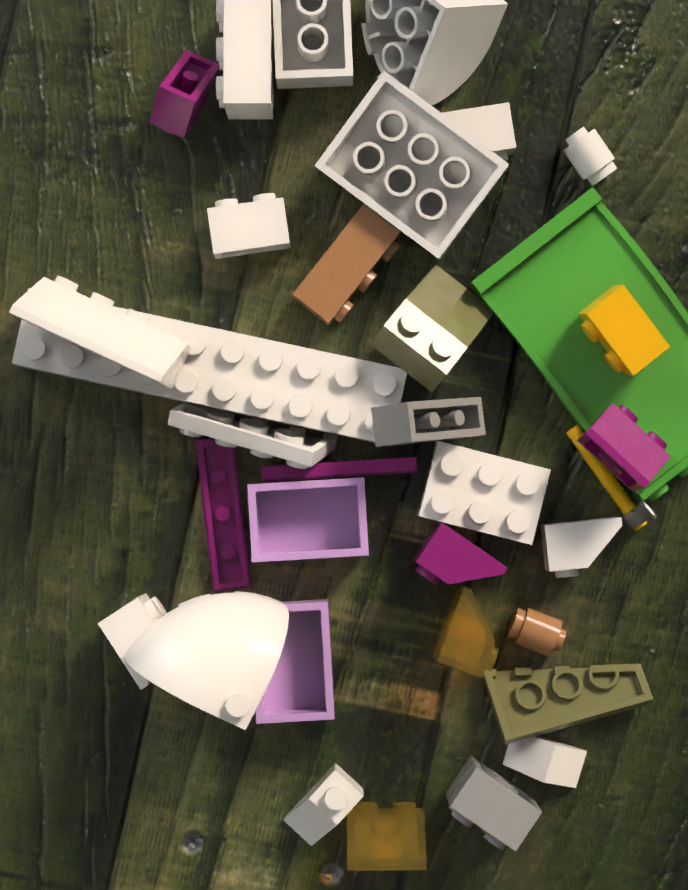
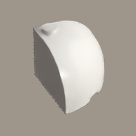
M366 0L367 23H361L367 53L368 55H374L381 74L383 71H386L432 106L457 90L481 63L491 46L508 3L504 0Z
M234 591V593L206 594L178 604L177 608L168 612L159 620L153 621L131 646L124 658L126 663L138 674L170 694L246 730L273 676L284 646L289 622L287 606L283 602L256 593Z

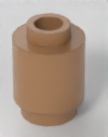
M516 608L506 636L514 639V644L549 657L553 650L556 652L560 651L567 631L561 629L562 621L530 608H526V610Z

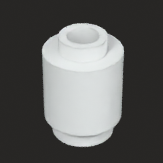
M582 127L565 139L569 147L564 149L563 152L583 180L587 179L591 186L617 169L612 161L615 157L595 128L588 133L585 127Z

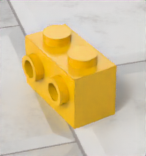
M613 285L578 313L584 321L580 325L582 330L592 342L596 343L599 340L607 351L604 355L605 360L618 374L622 371L626 375L634 376L670 347L624 285Z

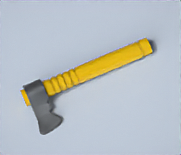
M577 424L567 431L566 434L572 439V443L603 487L607 489L608 494L610 493V497L617 503V507L620 508L623 514L621 517L629 529L637 531L647 524L648 520L654 521L657 517L651 508L643 501L635 506L631 498L627 496L626 491L624 492L621 484L617 482L618 480L614 474L577 441L584 433L581 427Z

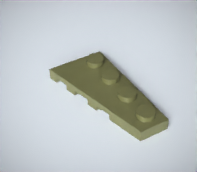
M641 664L591 665L590 668L555 666L554 669L531 670V667L515 668V670L509 671L482 669V676L505 745L649 705L653 701V696Z

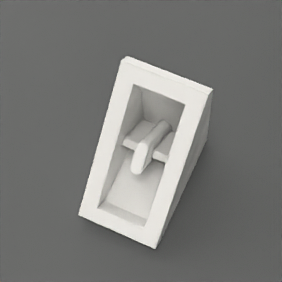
M539 735L508 744L502 764L543 783L576 788L587 751Z

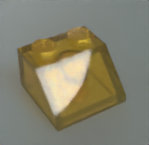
M459 583L433 655L439 663L482 678L485 669L492 670L499 649L495 648V639L472 590L466 585Z
M373 802L357 803L354 809L347 814V871L427 870L425 814L423 808H416V803L412 802L393 803V808H378V804Z

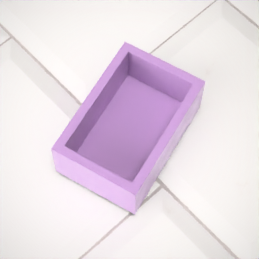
M364 477L247 484L252 562L369 556Z
M328 599L283 601L289 613L287 634L273 676L256 709V724L335 719Z

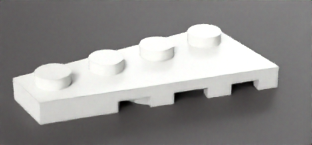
M183 403L171 409L167 425L180 428V433L191 437L208 436L214 438L215 443L224 447H237V445L251 449L250 453L257 457L272 458L275 456L285 459L287 465L299 469L312 467L334 451L338 437L328 433H324L322 440L305 436V428L291 425L290 429L278 428L275 430L269 428L268 420L254 417L241 418L238 422L234 421L235 415L231 412L190 403Z

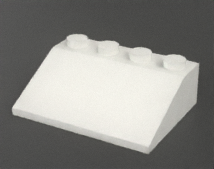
M386 71L382 72L315 164V167L438 259L442 258L509 166V163Z
M57 275L55 281L43 277L12 305L9 313L170 389L173 388L191 349L188 343L183 342L186 336L184 333L164 325L162 331L148 325L149 317L130 308L126 315L112 309L114 301L95 292L88 298L76 292L78 284Z

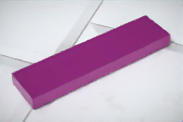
M214 438L195 440L213 592L251 588L252 583L235 447L218 445L215 443Z
M416 457L316 463L306 469H299L289 465L262 466L261 469L262 480L264 482L414 473L417 470Z

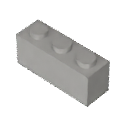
M481 397L413 401L371 408L376 447L486 435Z

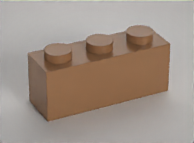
M363 204L295 290L293 298L328 326L334 320L341 323L354 306L349 300L358 289L364 293L377 277V274L373 272L375 267L381 260L388 263L401 245L397 242L400 231L366 204Z

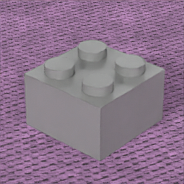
M470 756L445 793L450 805L449 809L453 811L451 815L469 828L475 823L485 833L483 837L501 850L507 845L514 851H517L542 813L533 797L473 756Z

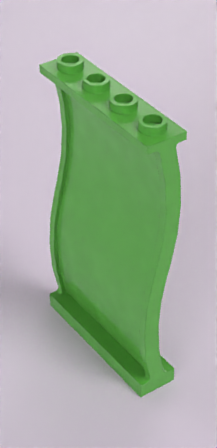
M592 187L474 279L469 287L478 298H481L524 351L584 432L612 403L617 407L622 404L637 416L639 420L635 424L646 434L652 431L667 444L665 451L671 457L646 488L633 493L634 497L639 501L649 498L653 502L669 489V486L666 484L677 474L681 478L688 475V312L659 271L620 222L603 204L602 198ZM613 285H624L670 345L666 351L634 376L626 375L622 371L619 374L616 373L605 360L604 355L607 351L599 340L596 343L592 342L580 326L584 321L578 313Z

